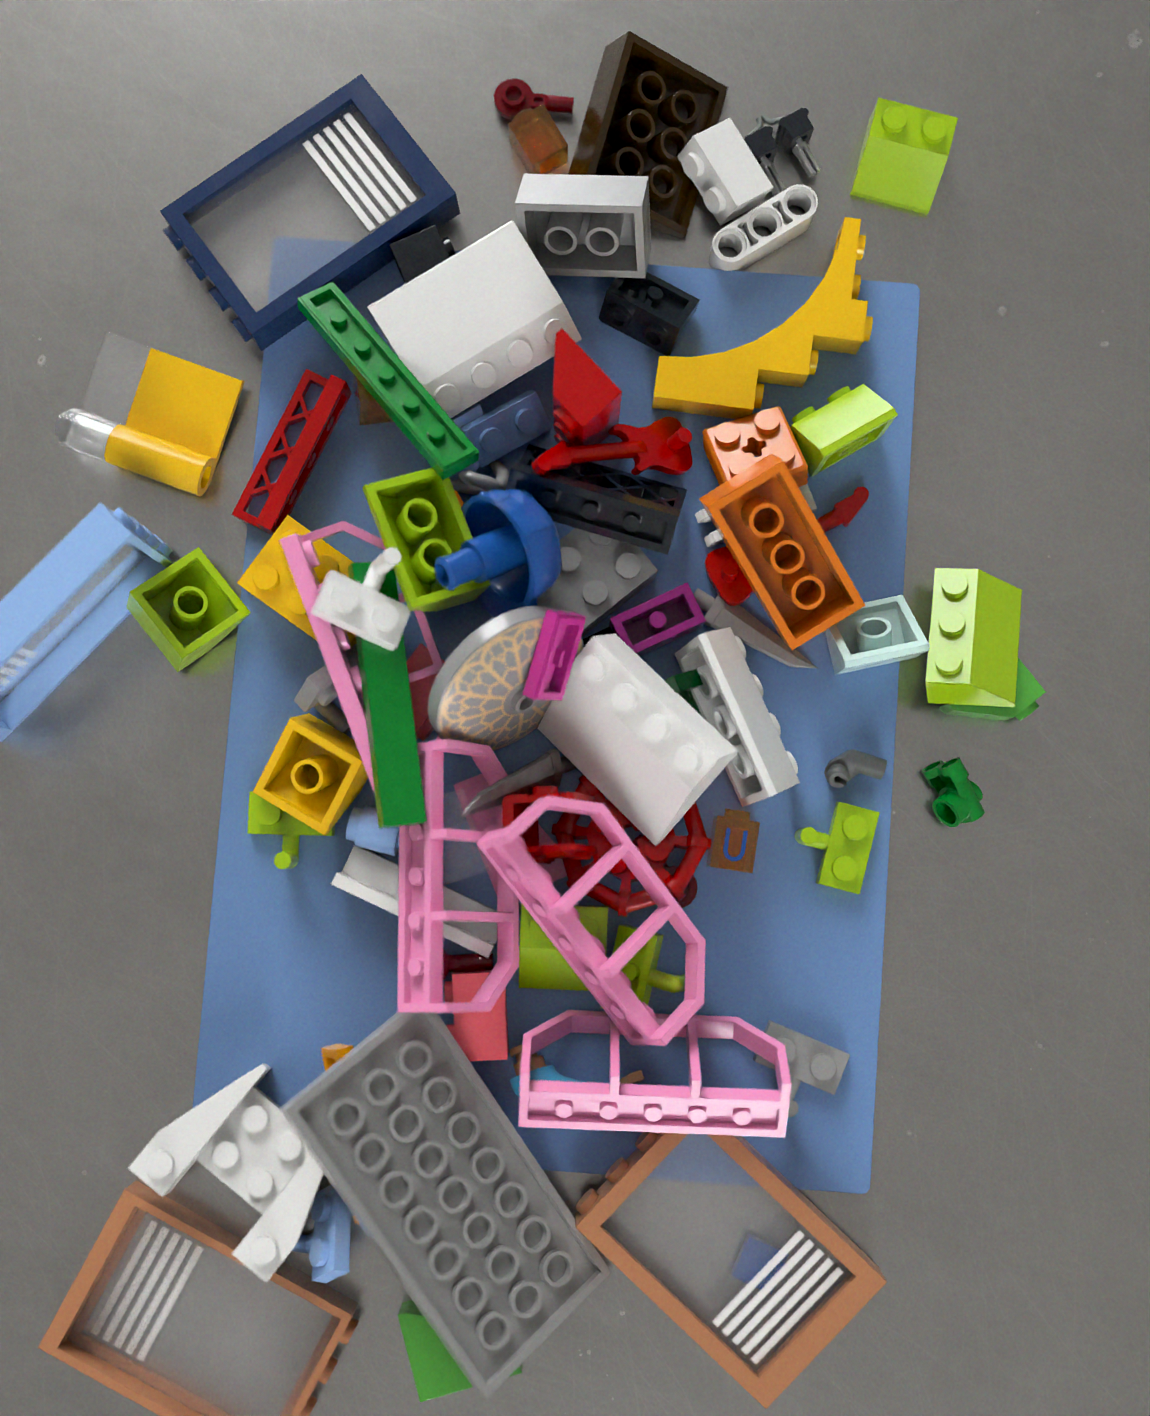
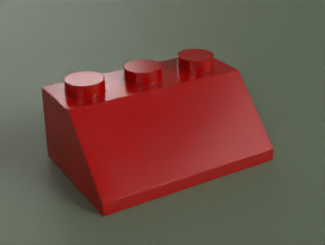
M561 328L555 334L553 427L557 434L554 435V439L557 443L565 442L566 446L600 444L610 435L608 430L614 425L619 424L622 391Z

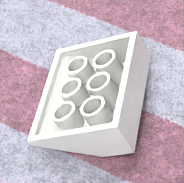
M514 221L506 223L367 306L392 351L450 418L555 356V334L561 328L575 342L582 339L562 299Z
M616 634L593 636L573 662L563 699L551 700L538 726V729L655 846L660 844L738 752Z

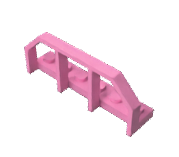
M340 521L304 535L296 533L280 539L374 791L360 668L358 665L351 667L345 650L351 649L346 630L311 614L323 584L319 583L314 567L320 565V561L313 542L345 531L383 550H386L381 538L345 521ZM403 593L398 594L399 602H405ZM414 611L433 665L408 673L409 683L436 673L438 675L444 665L424 611Z
M451 739L417 743L427 822L420 825L399 827L398 1012L453 1013L490 1011L519 967V899L497 871V912L443 911V840L476 843L487 833L449 828L443 829L444 752L471 756L489 786L508 775L489 745ZM502 805L497 806V829L502 828ZM443 921L497 923V963L471 1002L443 1003Z
M553 796L539 798L508 827L489 831L476 842L630 1045L666 1046L704 1004L706 940L603 803ZM546 810L590 815L612 845L562 897L553 887V879L550 874L534 862L526 851V843L519 836ZM622 858L658 908L608 959L604 954L605 948L595 936L589 934L579 921V914L574 905ZM668 920L686 944L684 1001L659 1026L655 1021L656 1015L654 1011L638 999L630 988V980L621 969Z
M567 1010L523 1034L520 1068L519 1127L785 1137L791 1078L785 1045L739 1017L693 1015L674 1036L686 1037L690 1086L619 1084V1035L623 1034L605 1011ZM655 1013V1021L661 1026L671 1014ZM570 1033L609 1034V1083L529 1080L531 1055ZM697 1038L733 1039L775 1065L778 1090L700 1087L701 1074Z

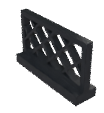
M530 444L519 463L514 462L512 465L506 490L514 489L527 492L542 506L553 522L668 555L687 489L593 462L572 463L565 469L549 470L545 474L539 475L532 469V463L548 449Z

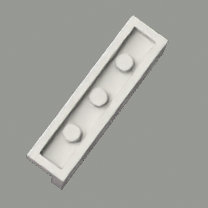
M354 845L342 872L336 873L331 885L398 916L399 864ZM443 885V911L497 912V910ZM443 921V937L488 958L497 942V923Z

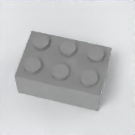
M523 174L515 201L517 225L546 275L646 278L651 253L648 176Z
M574 528L559 540L562 570L554 585L537 598V606H547L568 613L576 612L586 616L581 635L583 637L654 581L658 570L639 546Z

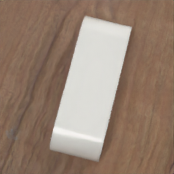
M793 185L720 229L715 234L709 254L711 269L743 271L809 229L818 207L816 193L806 185ZM797 205L806 214L795 215L789 211L788 207ZM757 226L767 227L772 235L760 236L753 228ZM731 247L737 251L738 255L733 258L726 257L720 253L719 249Z

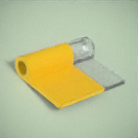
M105 331L80 409L74 407L68 410L67 413L63 412L60 414L55 424V435L58 436L59 444L62 447L200 497L206 492L212 480L245 382Z

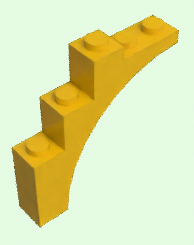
M844 217L837 234L831 264L825 277L807 302L783 324L753 342L725 352L695 357L659 356L652 408L738 419L752 414L754 408H761L764 384L762 383L803 388L808 376L815 375L818 363V350L856 355L863 341H869L873 324V317L866 316L868 301L857 300L861 285V275L855 274L856 260L861 261L863 258L866 235L859 234L861 219Z

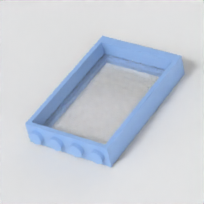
M99 503L0 601V742H3L131 614L126 608L129 592L174 563L168 557L173 550L156 534H153L144 525L142 526L120 507L113 512L102 503Z

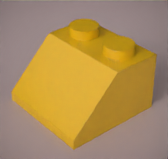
M308 713L289 719L253 793L319 833L326 835L361 792L368 779V775L355 740Z

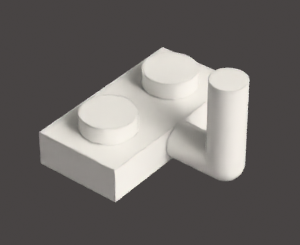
M389 547L371 563L363 584L331 569L324 579L311 614L389 651H393L398 646L411 611H409L408 606L379 593L386 573L400 562V551L394 547Z

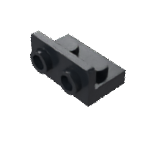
M648 272L646 273V278L616 277L606 291L599 320L663 355L670 356L679 335L696 312L700 299Z

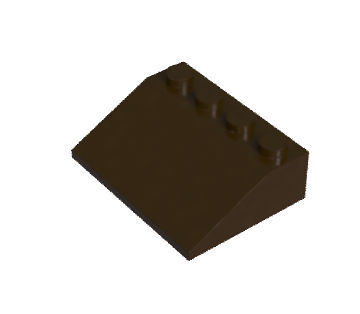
M631 31L626 32L605 46L568 175L648 176L651 229L679 238L685 237L699 191L691 178L685 174L677 156L694 135L718 124L728 87Z

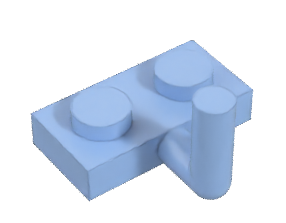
M332 1184L319 1191L316 1195L311 1209V1216L314 1220V1232L309 1235L301 1234L299 1241L292 1250L293 1252L309 1254V1260L312 1265V1281L328 1283L348 1273L350 1262L351 1211Z

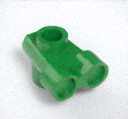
M959 757L946 762L942 760L936 761L922 770L931 788H935L940 795L933 801L932 806L935 815L943 824L949 827H957L960 823L974 822L984 815L985 811L980 803L983 798L982 791L977 784L968 779L969 773Z

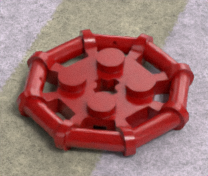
M584 774L578 778L580 783L575 790L576 793L593 796L596 803H603L623 830L633 827L635 831H640L609 799L606 800L603 793ZM696 801L683 815L688 835L675 836L674 829L672 828L660 844L656 846L644 834L643 837L637 839L638 846L636 848L674 899L678 901L686 896L684 891L706 850L711 849L712 840L707 838ZM563 812L558 822L552 824L551 834L556 836L557 843L575 844V840L587 839L590 846L597 847V854H592L594 861L583 867L580 860L567 861L565 858H562L568 877L566 885L570 889L612 845L592 818L588 827L576 825L581 814ZM675 848L687 850L672 877L664 869L666 861ZM622 858L607 872L621 881L619 893L597 882L585 894L617 911L618 916L627 917L630 912L656 905L646 890L632 894V883L637 882L638 879Z

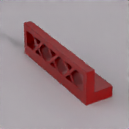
M308 369L305 370L232 512L235 518L273 535L286 516H290L352 394L345 380L332 374L327 379ZM313 383L323 388V391L314 409L308 411L304 397ZM300 405H301L302 410H303V413H300V414H297V415H296V413H297V411H298V409H299V407H300ZM306 420V424L296 444L290 447L286 437L290 425ZM281 442H283L285 449L277 451ZM288 457L277 481L271 483L267 472L271 462ZM264 478L266 485L259 487L260 483ZM269 493V497L258 518L246 512L254 497Z

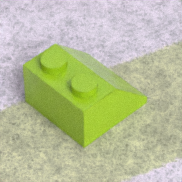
M878 98L868 123L850 195L928 214L949 156L958 118Z
M862 384L853 390L849 386H845L827 398L829 404L816 411L811 406L795 415L791 419L794 424L790 428L808 465L807 470L810 477L815 476L881 438L898 416L894 407L865 384Z
M199 547L131 590L126 606L177 672L214 648L251 613Z
M522 904L519 988L589 991ZM575 904L574 907L579 914V921L589 934L595 936L605 948L604 954L606 955L608 906Z

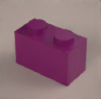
M687 582L610 618L609 627L613 630L614 634L641 657L701 629L706 620Z

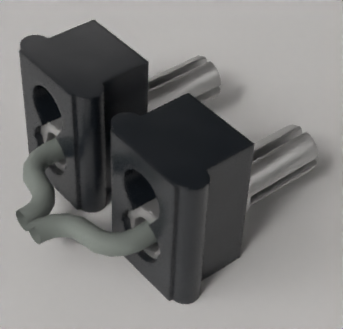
M800 108L784 117L770 119L764 114L756 119L757 127L744 138V141L773 185L771 190L773 196L785 190V186L773 164L778 145L781 146L786 157L792 154L797 156L809 178L817 176L821 171L809 150V142L814 127L808 118L809 110L807 108ZM763 122L767 125L778 124L775 138L772 136L773 128L771 126L763 127Z

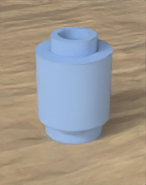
M365 805L363 809L354 807L346 829V840L354 841L356 847L395 856L399 849V827L379 829L376 807Z

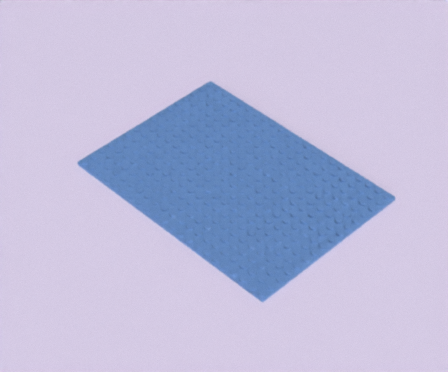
M293 238L277 239L273 246L268 304L356 243ZM394 260L344 294L388 346L389 344L367 306L405 284ZM648 264L647 268L648 273L700 299L696 312L679 335L675 348L670 355L676 357H695L725 352L757 340L783 324L805 304L824 278ZM547 275L582 338L576 343L622 391L619 424L641 428L649 426L661 418L670 416L677 418L682 427L687 428L692 434L689 446L693 463L687 472L682 475H671L653 469L645 470L638 474V476L687 489L668 555L640 547L657 568L656 579L582 637L584 639L609 627L610 618L687 582L693 594L699 588L713 598L717 596L718 593L708 579L704 563L707 554L715 549L725 547L726 544L720 543L707 547L704 538L717 529L712 521L698 523L695 517L696 512L704 509L699 498L719 486L703 448L702 431L735 419L653 409L652 401L659 356L665 355L599 320L606 291L616 277ZM861 280L857 300L868 301L866 316L873 317L869 341H863L856 355L818 350V363L815 375L808 376L803 388L762 383L764 384L761 408H754L752 414L779 406L791 427L794 424L791 419L799 412L811 406L816 411L829 404L827 398L839 389L849 386L853 390L862 384H865L893 406L898 413V416L881 438L813 477L807 474V484L817 507L816 511L813 512L816 519L832 511L836 503L853 495L857 487L862 486L869 491L867 502L849 526L844 527L840 524L825 533L862 600L869 602L903 595L920 289L916 284ZM306 320L264 349L252 473L305 370L308 369L327 379L332 374L345 380L352 394L290 517L311 532L340 521H345L381 538L364 494L363 486L432 467L313 325ZM554 356L476 403L481 405L484 415L532 389L537 392L552 429L497 459L505 465L509 473L514 462L519 463L529 444L548 450L558 444L554 439V435L557 433L553 427ZM355 381H356V385H357V387H356V396H355ZM313 383L304 397L308 411L314 409L323 391V388ZM300 405V407H299V409H298L296 415H297V414H300V413H303V410H302L301 405ZM306 420L290 425L286 433L290 447L296 444L306 424ZM609 435L600 444L622 442V440L615 435ZM281 442L277 451L285 449L283 442ZM288 457L271 462L267 470L271 483L277 481ZM633 458L593 462L631 473V470L635 467ZM489 465L482 468L478 467L474 472L496 479ZM264 478L260 483L259 487L266 485ZM269 493L254 497L249 505L248 513L258 518L269 497ZM458 493L464 503L471 497L476 496ZM554 522L559 540L574 529L573 527ZM248 523L243 574L272 536ZM345 531L322 539L354 563L373 562L385 551ZM396 577L398 594H400L402 590ZM242 587L240 600L251 613L238 625L192 1109L261 1064H268L271 1069L256 1087L282 1107L325 1072L321 1048L334 1044L353 1045L354 1048L398 1012V916L331 885L336 873L342 872L355 845L354 841L346 840V829L353 808L363 809L365 805L376 807L375 792L369 778L361 792L336 822L335 836L300 835L299 862L292 869H279L274 864L275 855L282 852L283 835L247 834L249 791L254 790L289 719L310 713L330 726L332 725L314 707L305 713L293 701L307 677L326 665L318 642ZM755 593L740 604L741 607L780 637ZM480 596L474 601L437 612L424 611L441 659L445 662L468 636L494 619L482 604ZM411 611L403 631L406 661L420 643L427 647L414 611ZM704 624L701 629L653 650L640 658L665 680L673 675L683 673L675 656L677 651L696 636L717 629ZM823 631L795 648L817 668L789 667L744 644L746 650L745 661L751 674L756 675L761 682L764 693L762 699L768 712L772 713L778 720L781 729L779 737L785 750L793 755L797 763L798 774L796 775L800 783L769 798L742 807L726 769L724 768L696 800L707 838H710L712 843L711 849L706 850L693 874L697 880L698 887L696 897L691 904L682 909L706 940L704 1004L694 1015L739 1017L763 1032L768 1020H771L850 1054L835 1095L801 1081L794 1098L798 1104V1112L795 1116L787 1118L785 1137H742L797 1189L865 1194L870 1189L900 661L835 675L826 634ZM337 696L332 702L344 713ZM538 728L515 743L493 751L507 775L539 758L553 748L559 751L560 757L564 755ZM351 730L345 734L354 739ZM433 730L425 741H422L420 738L416 741L417 743L436 741L438 734ZM850 749L887 760L886 770L881 780L858 774L846 782V786L841 788L829 785L824 772L830 760ZM444 752L443 829L471 831L466 817H460L464 811L453 786L482 774L471 756ZM576 767L562 774L558 792H575L580 783L578 778L583 773ZM836 802H843L880 812L860 895L817 884L816 880L824 850L799 844L794 838L796 830L803 827H812L816 831L828 834ZM546 810L538 817L539 825L553 842L558 844L556 836L551 834L552 824L558 822L563 812ZM581 814L576 825L588 827L591 822L590 815ZM682 817L673 827L675 836L688 835ZM633 827L624 829L631 841L640 834L643 836L641 831H635ZM727 828H731L728 854L731 857H737L740 854L744 830L748 831L745 854L739 861H730L724 855L723 849ZM587 839L575 840V844L589 845ZM443 840V885L497 910V895L477 844ZM675 848L666 861L668 866H679L687 850ZM399 849L395 856L369 850L399 864ZM591 856L589 860L580 861L583 867L594 860ZM606 873L598 881L619 893L621 881L615 876ZM567 876L553 882V887L561 897L569 890V887L566 885ZM639 881L632 883V894L645 890ZM584 895L576 903L577 905L606 906L587 895ZM519 900V946H520L521 905H522V903H521L520 900ZM657 905L630 912L627 917L618 916L617 911L608 907L606 950L608 959L613 953L618 926L627 924L639 928L658 908ZM667 920L656 932L664 935L656 970L672 975L685 974L686 944ZM443 937V948L448 955L476 953ZM497 942L492 951L493 967L497 963ZM518 967L506 986L509 1050L522 1045L524 1033L567 1010H604L600 1008V1004L590 991L519 988ZM449 972L443 980V1003H445V981H452L453 972ZM652 987L648 1006L654 1013L672 1014L684 1001V992L671 993ZM438 1013L446 1027L449 1024H454L453 1013ZM570 1033L537 1051L538 1056L543 1055L546 1066L554 1065L556 1072L565 1077L593 1083H609V1034ZM619 1035L620 1079L630 1073L642 1070L644 1080L638 1084L690 1086L686 1037H673L666 1046L630 1045L623 1035ZM697 1038L701 1074L700 1087L778 1090L776 1070L753 1060L755 1053L733 1039ZM509 1054L508 1060L470 1061L542 1170L605 1175L616 1160L621 1157L626 1160L637 1149L635 1142L643 1132L519 1127V1097L515 1094L510 1084V1080L516 1077L513 1067L517 1063L516 1057H510ZM688 1134L647 1177L760 1186L707 1134Z

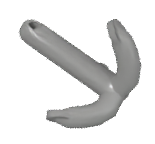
M495 460L488 465L495 474L496 479L466 470L459 474L458 480L450 481L453 489L458 493L479 495L481 491L487 492L494 489L505 491L510 473L501 461Z

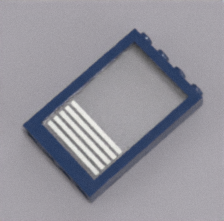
M360 74L160 210L168 224L163 229V232L174 248L179 251L184 247L190 255L185 261L198 280L202 281L207 278L212 284L213 288L208 290L209 294L222 312L229 308L236 318L231 323L245 343L253 339L259 349L263 351L307 320L298 309L297 298L332 281L345 294L394 260L390 244L434 225L439 229L459 215L460 209L456 192L365 77Z

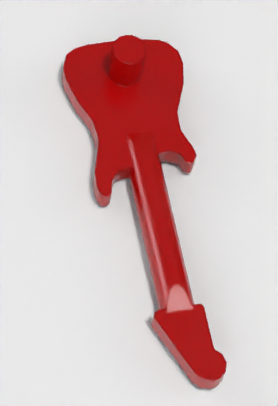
M670 416L661 418L649 426L641 428L626 424H616L608 432L610 435L619 437L622 442L566 446V443L561 441L538 456L532 463L534 472L543 475L549 470L565 469L572 463L633 458L635 467L631 470V473L634 475L653 469L666 474L682 475L691 468L693 463L689 446L692 434L687 428L682 427L677 418Z
M857 487L853 495L836 503L832 511L817 518L824 533L840 524L844 527L849 526L868 500L869 491L867 488ZM727 546L715 549L707 554L704 567L708 579L726 604L729 606L740 605L754 593Z

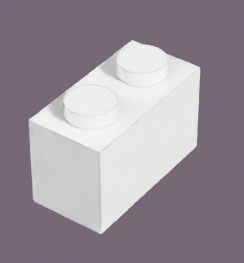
M731 118L694 135L677 156L685 174L691 178L703 197L707 209L713 213L720 226L755 208L773 189V185Z

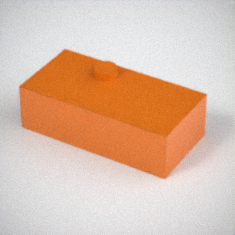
M771 453L699 498L778 634L791 650H794L866 606L781 458Z

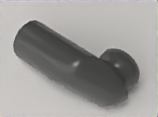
M850 749L829 761L824 772L825 778L829 785L835 788L846 786V782L858 774L881 780L886 770L887 760Z

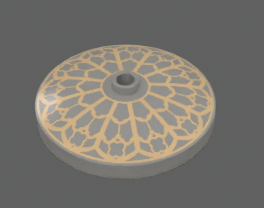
M528 606L509 611L478 628L453 651L435 678L428 701L429 721L442 740L451 739L489 745L495 751L515 743L538 728L551 700H533L523 695L546 610L550 609L557 612L558 610L547 606ZM582 636L580 638L575 659L584 648Z

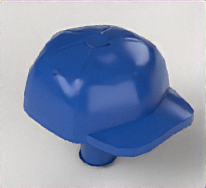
M514 489L481 491L479 495L471 497L461 507L472 539L462 543L459 551L436 558V577L440 584L450 591L471 580L476 583H483L489 580L491 585L480 595V599L488 613L494 618L515 609L537 606V598L554 585L562 570L561 549L556 526H554L553 520L542 506L525 491Z

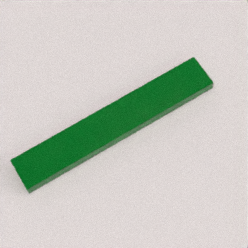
M333 281L297 298L298 309L442 480L479 461L478 449Z
M372 562L351 563L348 566L349 578L363 584ZM392 568L386 573L379 593L399 602L396 575ZM403 633L397 648L393 651H389L356 635L379 829L424 824L427 821Z

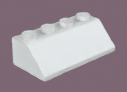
M731 627L700 634L677 651L675 656L682 672L697 669L703 685L691 690L702 717L738 750L737 754L725 766V769L742 807L769 798L800 783L796 775L798 774L797 763L793 755L785 750L779 737L781 729L778 720L772 713L768 712L762 699L764 693L761 682L756 675L751 674L745 661L746 650L744 644L738 636H734Z

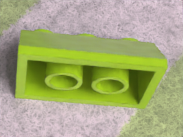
M433 468L363 486L364 494L385 548L394 547L401 553V560L393 569L409 611L437 612L474 601L491 585L489 580L483 583H476L471 580L450 591L443 587L436 577V558L459 551L462 543L472 539L449 477L442 480Z
M935 568L925 680L928 703L1015 707L1022 601L1021 589L980 569Z

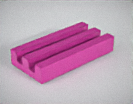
M550 609L546 610L523 695L533 700L563 699L586 616L576 612L568 613L560 610L558 612Z

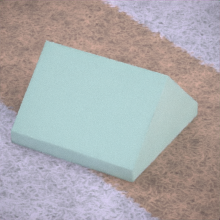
M903 595L864 602L866 606L825 630L835 675L916 658L929 651V643Z

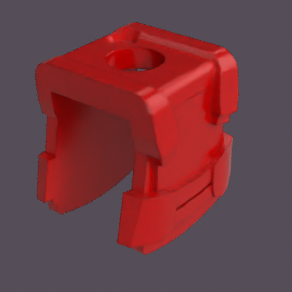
M557 786L533 787L532 795H507L502 800V828L508 827L539 798L553 796L596 803L595 797L576 792H558ZM538 818L519 835L526 843V851L535 863L552 864L551 862H555V858H565L567 861L589 860L592 854H597V847L583 844L539 846Z

